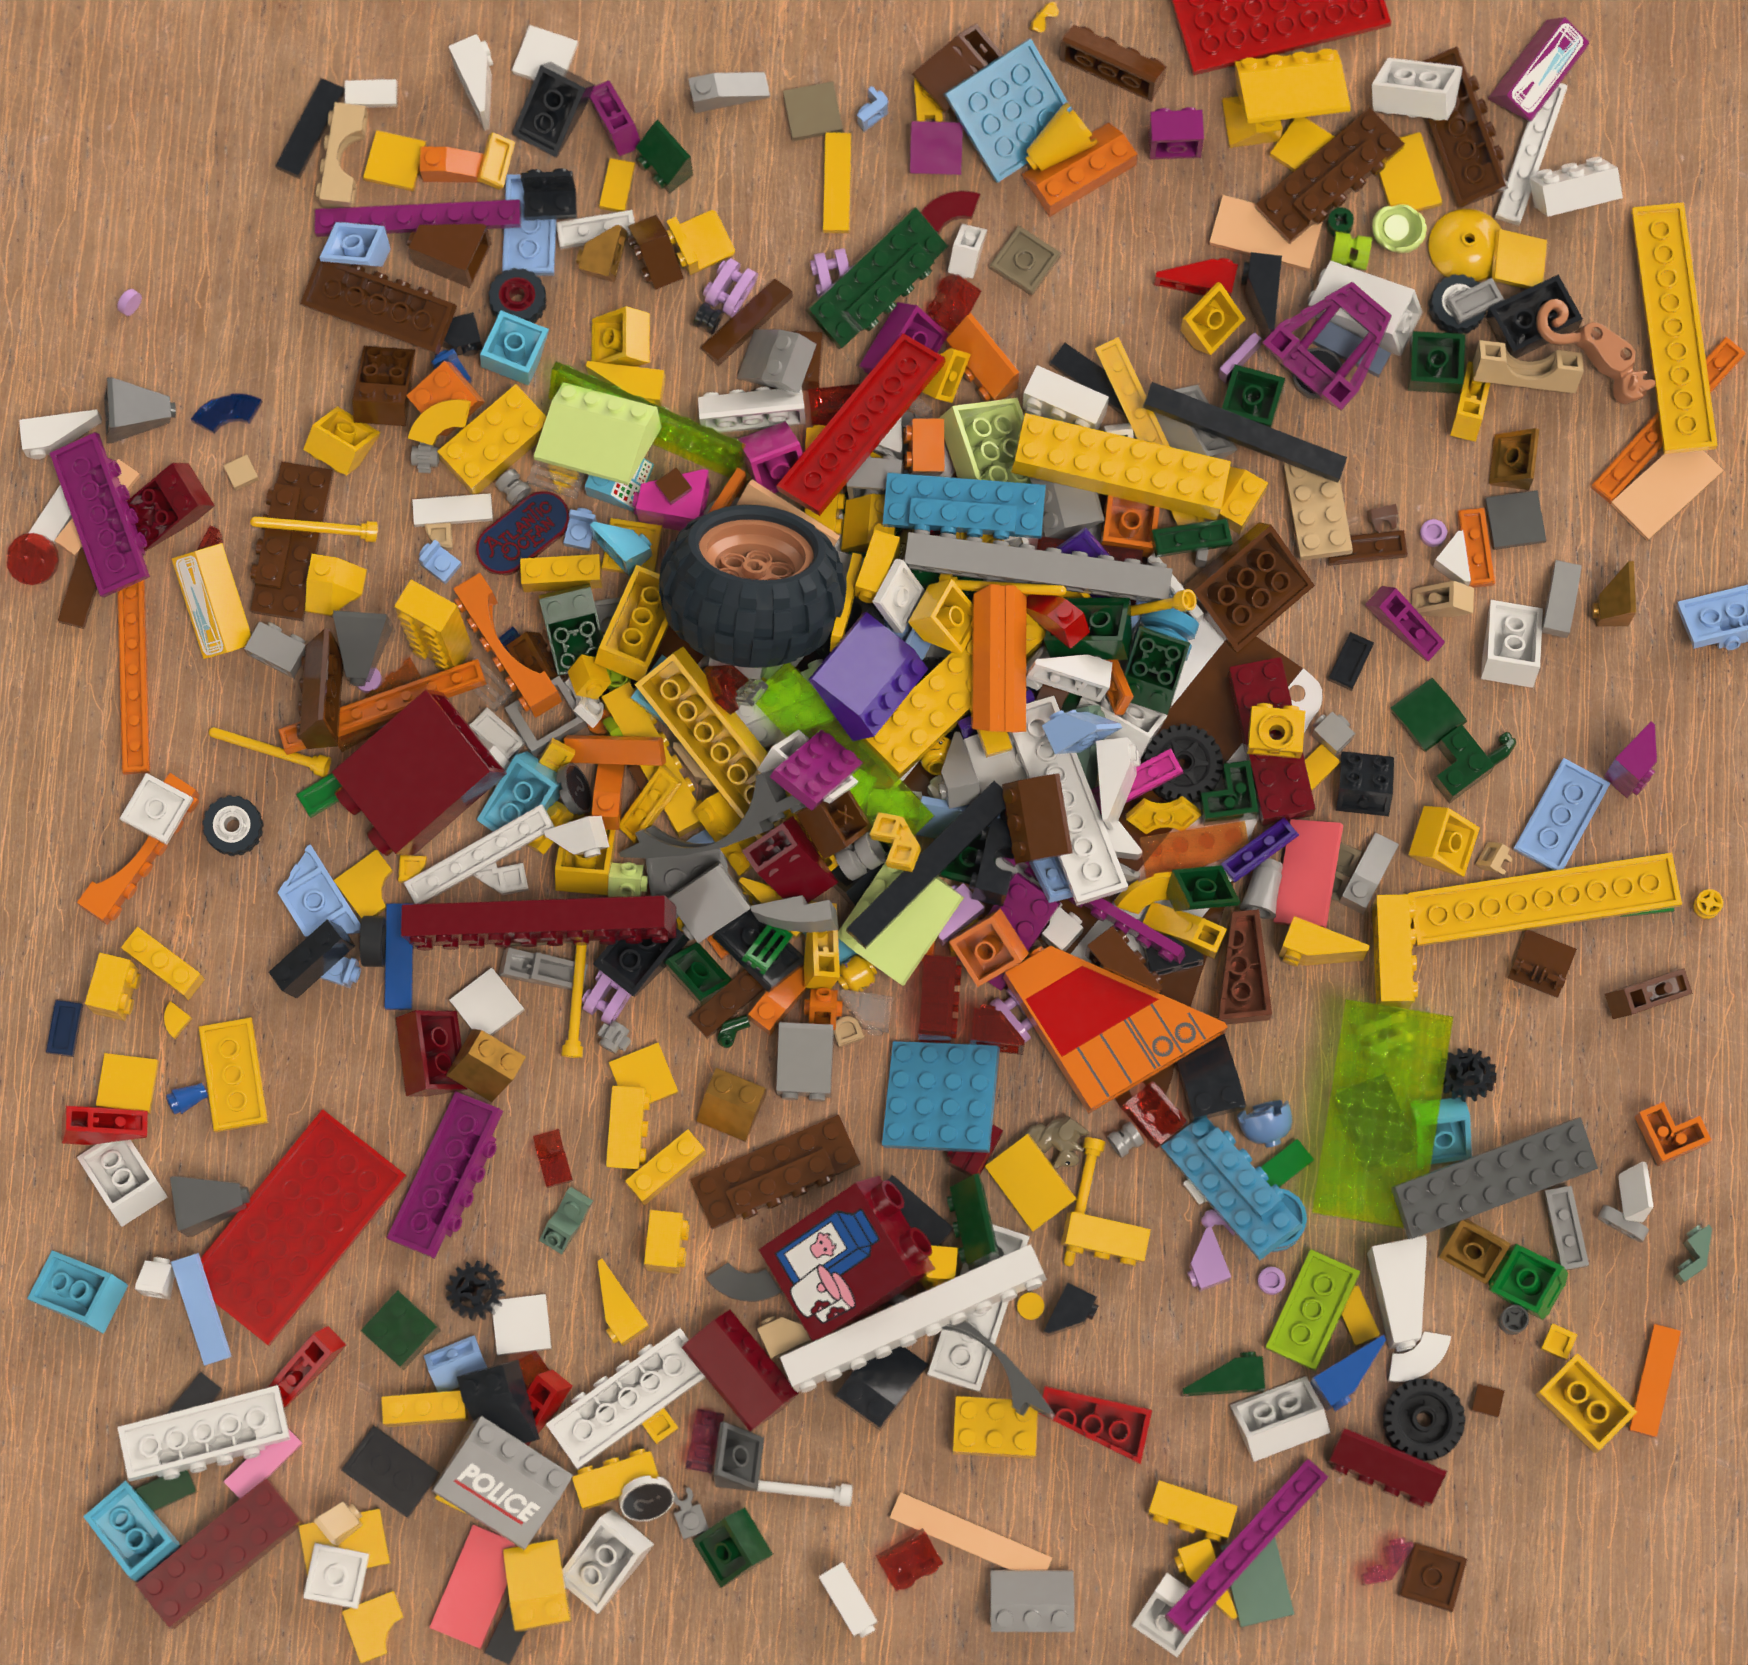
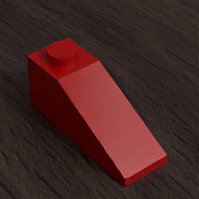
M1219 258L1218 260L1209 259L1156 272L1154 285L1205 296L1219 282L1231 297L1238 264L1233 263L1232 260L1227 258Z
M1030 594L1027 597L1026 613L1070 649L1090 633L1084 613L1067 599L1059 596Z
M66 1106L62 1118V1144L94 1145L147 1138L148 1111Z
M329 1326L313 1333L267 1388L279 1386L283 1406L286 1408L333 1362L345 1348L346 1344Z
M554 1370L537 1374L527 1390L538 1433L557 1412L573 1387Z

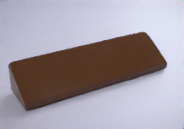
M774 279L700 347L701 350L720 366L753 335L754 330H758L793 298V292L777 279Z

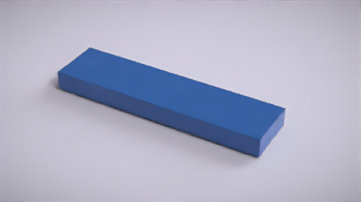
M413 903L387 904L385 1010H412L414 945L409 944L407 940L401 937L402 905Z

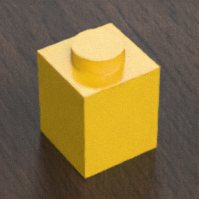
M581 654L567 671L573 689L577 696L598 700L611 684L607 669L594 663L596 657Z

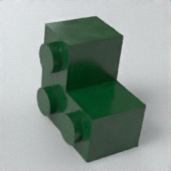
M1462 724L1440 740L1438 748L1451 765L1436 776L1433 784L1450 804L1488 776L1495 766Z
M1250 760L1224 764L1222 776L1225 790L1201 793L1200 807L1203 826L1257 818L1258 806Z

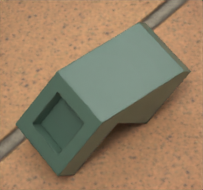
M570 1187L565 1193L557 1212L547 1222L539 1241L562 1255L585 1220L593 1200Z
M1698 1225L1686 1234L1689 1239L1683 1244L1695 1259V1262L1689 1258L1677 1267L1680 1272L1674 1277L1680 1285L1707 1267L1712 1234L1710 1225L1703 1229Z

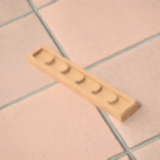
M901 1492L890 1516L892 1520L1008 1570H1048L1052 1557Z

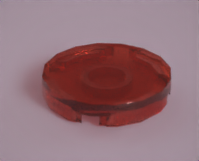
M37 533L22 534L14 539L7 551V568L12 577L20 583L28 585L43 584L50 580L57 571L59 564L58 550L53 541L45 535Z

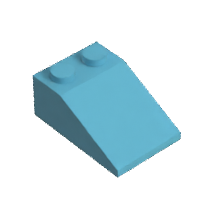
M528 751L514 756L506 770L507 774L499 781L477 818V821L493 832L541 804L547 811L560 797L559 790L562 789L561 783H557V772L540 764L539 759Z
M52 1250L27 1299L104 1334L128 1284L111 1273Z
M126 1480L83 1516L129 1578L136 1582L143 1579L182 1547L166 1525Z

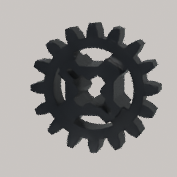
M1459 1048L1457 1049V1055L1449 1052L1447 1053V1059H1441L1437 1075L1439 1077L1438 1084L1439 1086H1444L1443 1092L1445 1094L1452 1092V1099L1461 1096L1462 1101L1466 1102L1467 1097H1471L1475 1102L1477 1101V1095L1485 1098L1487 1097V1090L1493 1091L1497 1073H1495L1496 1065L1490 1064L1491 1058L1489 1056L1482 1058V1051L1473 1054L1472 1049L1468 1048L1467 1053H1463Z
M476 1261L475 1267L466 1262L465 1270L459 1267L456 1268L457 1277L449 1276L453 1285L446 1286V1290L452 1294L447 1296L446 1299L449 1302H455L451 1309L454 1312L459 1311L460 1317L465 1318L469 1314V1319L475 1321L477 1315H479L482 1320H486V1312L489 1311L494 1315L496 1313L493 1307L495 1305H503L498 1299L499 1297L506 1296V1293L500 1290V1287L504 1286L505 1282L502 1279H498L501 1274L497 1270L492 1271L493 1267L487 1263L483 1268L480 1261ZM477 1274L485 1275L490 1280L485 1279L481 1281ZM478 1286L480 1289L477 1290V1295L474 1296L471 1293L475 1291L474 1287ZM464 1301L466 1303L470 1301L472 1302V1305H474V1308L466 1307L462 1304V1302Z

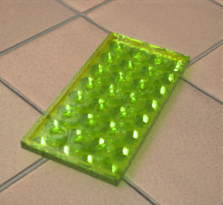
M1345 1000L1312 1214L1405 1229L1391 1187L1430 1173L1454 1016Z

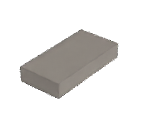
M1491 278L1447 299L1446 304L1457 324H1460L1487 311L1489 307L1503 301L1504 298Z

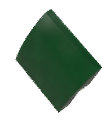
M1433 678L1390 707L1391 713L1408 730L1409 736L1424 752L1439 743L1442 738L1458 726L1467 722L1459 708Z

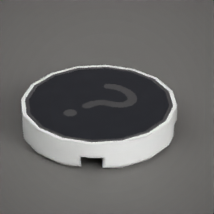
M643 1476L634 1479L625 1485L622 1489L621 1497L619 1496V1504L623 1515L635 1521H650L662 1516L670 1509L674 1501L672 1487L662 1477L651 1479V1476Z

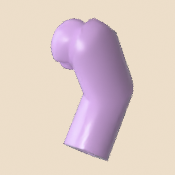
M1214 1209L1206 1211L1205 1215L1201 1218V1222L1206 1228L1213 1227L1214 1225H1223L1233 1236L1235 1235V1232Z

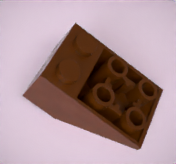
M976 23L953 38L913 72L912 75L945 113L952 108L943 94L1003 54Z
M364 346L352 399L354 423L406 426L410 408V400L406 395L412 390L416 353L414 349Z
M1111 926L1087 945L1085 956L1092 964L1162 994V979L1155 971L1150 973L1144 965L1146 963L1145 958L1138 950L1133 952L1127 944L1130 942L1128 937L1121 929L1116 931Z

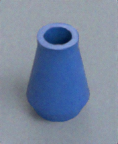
M202 1082L197 1085L173 1089L171 1093L165 1095L174 1115L177 1113L182 1115L201 1100L208 1097Z

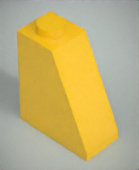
M874 530L855 585V596L859 597L861 601L873 603L872 601L895 559H899L900 537Z

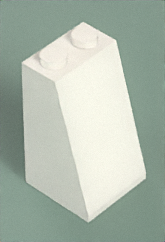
M1330 261L1327 268H1324L1320 274L1316 290H1313L1309 295L1308 306L1315 305L1331 293L1350 282H1354L1392 315L1379 347L1401 357L1423 313L1415 290ZM1341 308L1330 320V322L1363 339L1369 333ZM1323 310L1315 317L1319 319V317L1323 314L1325 310Z
M1426 1235L1414 1239L1372 1246L1367 1253L1389 1349L1396 1348L1397 1352L1413 1349L1422 1335Z

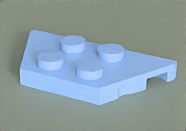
M311 844L308 845L304 850V855L290 872L288 880L283 883L277 893L306 938L327 919L340 925L347 934L360 933V922Z

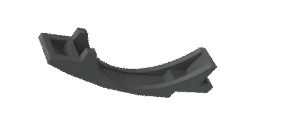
M772 769L756 776L755 790L750 807L740 824L725 838L712 843H690L676 839L653 825L646 830L642 829L636 832L639 843L619 852L620 857L625 858L672 857L726 847L775 828L773 822L784 818L783 812L790 809L794 813L806 808V806L793 795L787 797L784 788L770 778L774 771Z
M900 1293L886 1303L894 1306L908 1300V1298ZM964 1321L956 1325L950 1323L941 1327L942 1330L967 1335L985 1345L995 1354L1007 1373L1011 1386L1013 1408L1016 1409L1018 1414L1024 1416L1030 1407L1051 1420L1054 1419V1412L1032 1383L1006 1354L971 1324Z

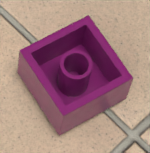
M1186 107L1179 111H1171L1168 108L1151 111L1148 128L1150 160L1201 158L1204 143L1203 110Z

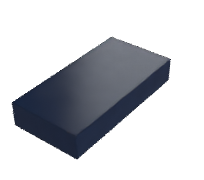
M55 1000L46 1048L47 1054L74 1057L83 1011L82 1003Z

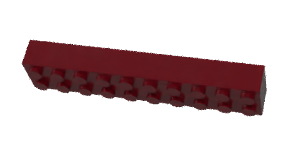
M666 896L402 905L401 937L407 940L409 944L417 947V950L422 951L433 950V946H443V949L456 950L459 949V945H469V948L483 949L487 944H495L497 948L511 947V944L521 943L522 947H536L537 943H547L548 946H562L563 942H573L574 945H589V941H599L600 944L611 945L615 944L616 940H626V943L639 944L642 943V939H652V942L666 943L668 938H676L677 907Z

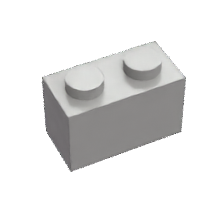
M259 621L244 648L247 655L294 679L302 665V656H305V640L294 634H291L289 637L281 633L282 629L271 622H268L266 625Z

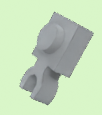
M689 1487L686 1488L688 1497L685 1501H680L677 1494L674 1493V1503L681 1508V1511L674 1513L683 1540L704 1533L709 1529L701 1505L692 1506L693 1492Z

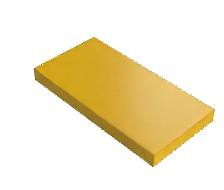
M252 1017L200 1026L199 1034L214 1132L267 1124L268 1117Z

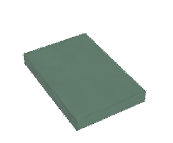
M1274 1537L1230 1586L1240 1628L1295 1614L1276 1538ZM1230 1544L1220 1546L1221 1552L1223 1553Z

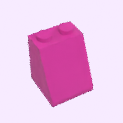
M786 421L737 439L742 458L751 478L773 493L779 492L776 485L803 454L798 439Z
M701 469L682 474L692 487V491L672 505H670L655 485L657 480L642 483L640 492L635 491L633 498L634 514L638 516V521L662 525V528L681 531L689 522L703 516L711 486L709 471Z

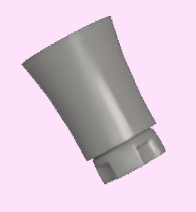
M1268 858L1253 869L1247 892L1239 907L1241 911L1259 909L1260 918L1273 919L1276 917L1277 898L1283 869L1281 862Z

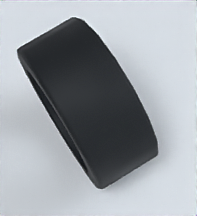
M363 916L360 927V960L363 967H383L385 965L387 924L384 916Z

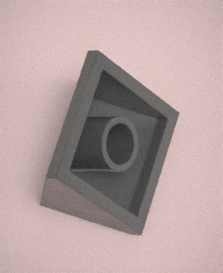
M726 1422L720 1423L714 1468L715 1487L748 1491L758 1490L764 1444L763 1437Z

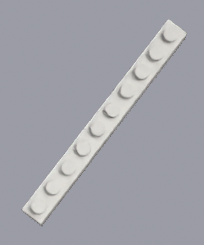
M1030 1244L780 1358L792 1387L797 1392H808L816 1388V1384L821 1381H833L842 1375L841 1372L850 1368L852 1370L860 1369L867 1364L866 1361L877 1357V1359L890 1355L892 1349L899 1346H911L917 1342V1338L924 1335H935L942 1331L941 1327L950 1323L952 1325L962 1323L967 1319L968 1315L975 1312L978 1314L984 1313L992 1308V1304L1001 1300L1002 1302L1011 1301L1017 1297V1293L1023 1290H1035L1042 1286V1282L1046 1281L1047 1278Z

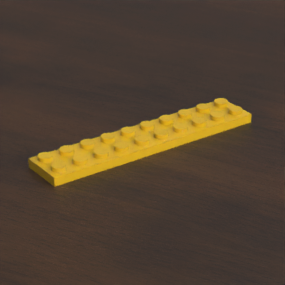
M1684 202L1632 207L1631 215L1653 377L1656 382L1655 392L1664 454L1717 449V437Z
M1672 853L1408 893L1410 902H1414L1415 917L1412 918L1413 929L1416 931L1417 947L1674 908L1682 905Z

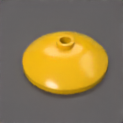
M1458 209L1449 212L1437 221L1430 233L1428 242L1430 259L1435 268L1444 277L1448 278L1451 275L1463 274L1474 278L1477 282L1484 281L1492 276L1496 231L1502 228L1491 216L1479 210ZM1471 237L1474 240V242L1467 243L1465 241V238Z

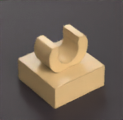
M1487 842L1475 865L1482 870L1505 874L1506 871L1501 868L1503 861L1512 862L1511 856L1508 855L1510 849L1503 843Z

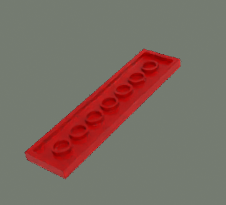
M903 333L776 485L778 491L820 516L940 371L945 363V357Z

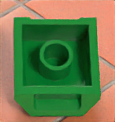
M1514 1244L1507 1250L1491 1276L1489 1291L1513 1305L1523 1307L1527 1313L1543 1320L1550 1314L1562 1289L1566 1286L1568 1272L1564 1266L1518 1244Z

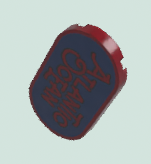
M539 491L527 496L485 529L479 536L476 544V554L481 566L491 574L512 575L521 569L520 559L536 558L567 531L569 510L565 501L557 494L548 491Z

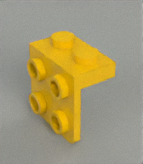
M710 210L679 224L677 217L667 220L668 230L666 231L672 245L675 244L678 250L676 257L681 267L686 266L689 275L730 258L735 254V248L716 211Z

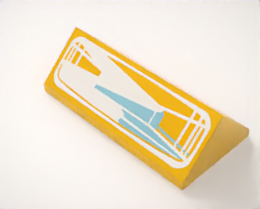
M223 543L172 558L203 659L245 647L252 635Z

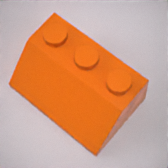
M970 313L946 339L945 351L953 348L971 354L963 374L965 379L970 383L973 381L979 388L977 392L985 402L1003 400L1018 389L1019 371Z

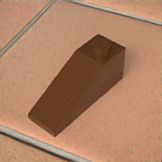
M1685 968L1605 993L1612 1019H1617L1693 993Z

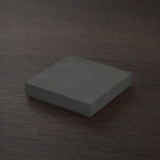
M1538 490L1485 498L1494 550L1546 543Z

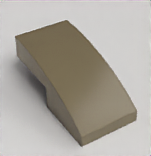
M1342 842L1340 843L1331 897L1339 902L1362 851Z

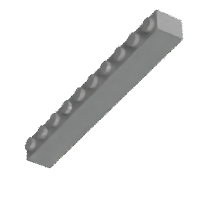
M919 529L914 530V533H908L904 562L912 570L952 574L999 582L1063 585L1066 591L1116 598H1130V600L1145 602L1169 598L1173 568H1167L1165 563L1152 562L1151 565L1140 564V560L1129 558L1122 562L1115 561L1114 557L1109 555H1099L1098 558L1088 557L1087 553L1073 551L1071 555L1061 553L1062 550L1057 548H1046V551L1035 550V546L1029 544H1020L1019 547L1009 546L1008 542L995 540L991 544L982 542L983 539L978 537H967V540L956 539V535L949 533L933 536L930 535L929 531Z

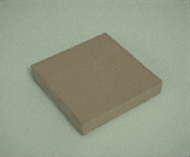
M833 81L783 91L793 141L824 136L825 133L843 132Z
M1018 226L992 261L989 269L1030 296H1033L1061 257V252L1021 226Z

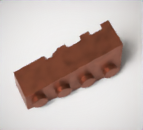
M1259 909L1232 912L1218 1020L1225 1022L1226 1025L1270 1020L1272 1008Z

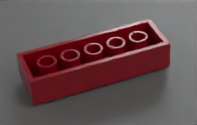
M1282 657L1229 667V684L1246 760L1251 762L1261 826L1275 824L1282 818L1290 821V819L1296 820L1313 816L1316 808L1303 752L1301 758L1247 754L1252 706H1257L1259 703L1271 704L1273 708L1283 709L1284 706H1292ZM1279 730L1269 732L1270 737L1274 740L1283 738Z
M265 1478L135 1585L166 1625L171 1629H175L298 1529L304 1522L273 1483Z

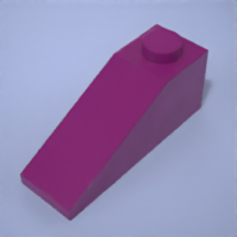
M610 80L595 86L589 99L618 156L620 157L636 150V146L641 140L635 123Z
M1381 586L1365 604L1385 627L1425 661H1429L1444 645L1445 641L1397 588Z

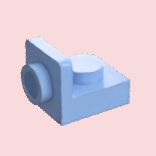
M873 86L868 88V98L872 104H865L859 110V114H857L858 125L864 132L888 114L887 103L889 101L881 90L877 92Z
M585 508L570 509V519L564 539V546L590 551L593 540L590 524L597 522L596 516L592 514V511Z
M436 540L431 544L427 543L419 553L420 565L445 585L462 565L458 559L443 549Z
M343 957L320 979L351 988L352 983H357L360 977L361 968L359 967V962L352 957L351 959Z

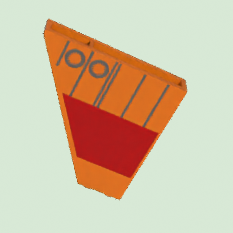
M1041 946L1029 954L1030 958L1008 969L1003 977L1088 1114L1221 1036L1228 1028L1223 1021L1053 946H1049L1046 949H1043Z

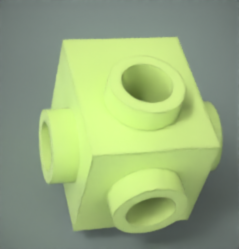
M612 862L608 881V897L641 896L642 892H647L648 876H643L644 865H636L631 862Z

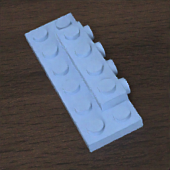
M1748 585L1677 602L1678 612L1694 649L1717 644L1718 649L1726 647L1727 650H1734L1741 643L1748 642Z

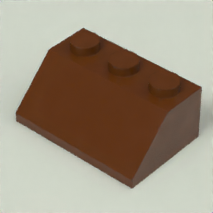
M1059 773L1002 784L1015 864L1042 861L1073 853Z

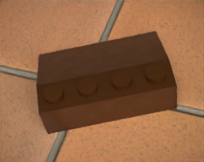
M1258 522L1183 588L1194 592L1196 604L1204 613L1203 617L1235 652H1238L1315 585L1273 526Z

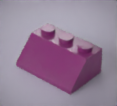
M897 302V306L891 312L859 367L869 375L903 333L938 353L949 334L917 305Z
M1652 721L1614 759L1604 775V778L1626 798L1632 793L1637 796L1646 787L1655 773L1653 767L1657 763L1655 724Z

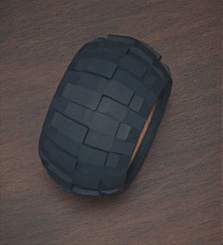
M760 505L729 506L711 511L689 522L678 533L676 540L671 541L661 562L659 594L668 624L676 634L689 643L692 649L713 660L747 668H765L797 661L800 657L811 654L827 641L830 632L833 631L836 617L840 618L842 615L847 589L846 576L839 554L824 533L817 530L810 522L793 513Z

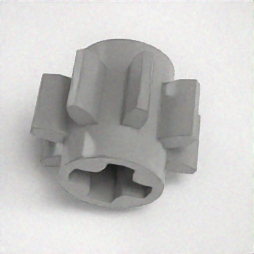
M422 442L418 446H412L411 465L417 466L418 472L431 473V468L439 466L440 458L437 453L439 447H433V445Z
M612 1021L610 1026L603 1023L597 1033L602 1038L599 1045L614 1054L619 1049L625 1052L631 1042L630 1038L627 1037L630 1031L616 1021Z

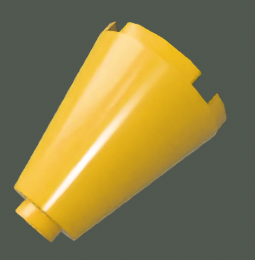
M1068 102L1061 106L1026 150L1029 155L1025 159L1034 170L1039 167L1043 171L1099 143L1096 138L1093 140L1089 139L1092 133L1074 110L1068 112L1067 109L1070 107Z

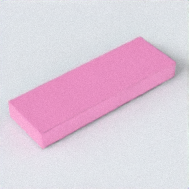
M289 1430L291 1440L265 1446L266 1449L261 1450L258 1457L246 1459L224 1483L241 1499L265 1478L268 1479L303 1443Z

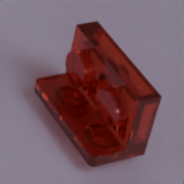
M860 384L808 389L812 427L814 425L826 426Z

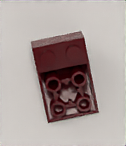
M171 463L127 500L129 509H134L139 521L135 524L138 533L141 532L147 541L144 551L151 549L195 523L215 506L189 463Z
M793 816L742 850L756 873L783 899L803 895L807 903H809L838 883Z

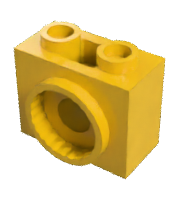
M1259 703L1257 706H1252L1247 754L1301 758L1306 711L1299 710L1297 706H1284L1283 709L1273 708V705L1267 703ZM1279 730L1283 738L1274 740L1270 737L1269 732Z

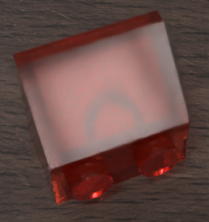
M980 1005V1008H974L970 1044L999 1046L1000 1053L1023 1055L1025 1040L1001 1011H997L996 1007L991 1005Z

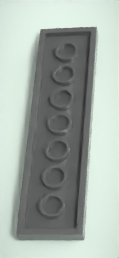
M1578 1117L1391 1187L1407 1237L1408 1239H1414L1598 1169L1582 1119Z

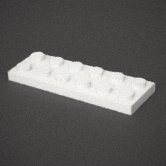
M993 1225L1000 1258L1027 1246L1030 1236ZM967 1263L963 1264L960 1276L970 1272ZM1001 1300L992 1304V1308L984 1313L978 1314L975 1312L968 1315L965 1321L995 1345L1008 1302H1002ZM942 1330L927 1376L980 1392L992 1351L967 1335Z

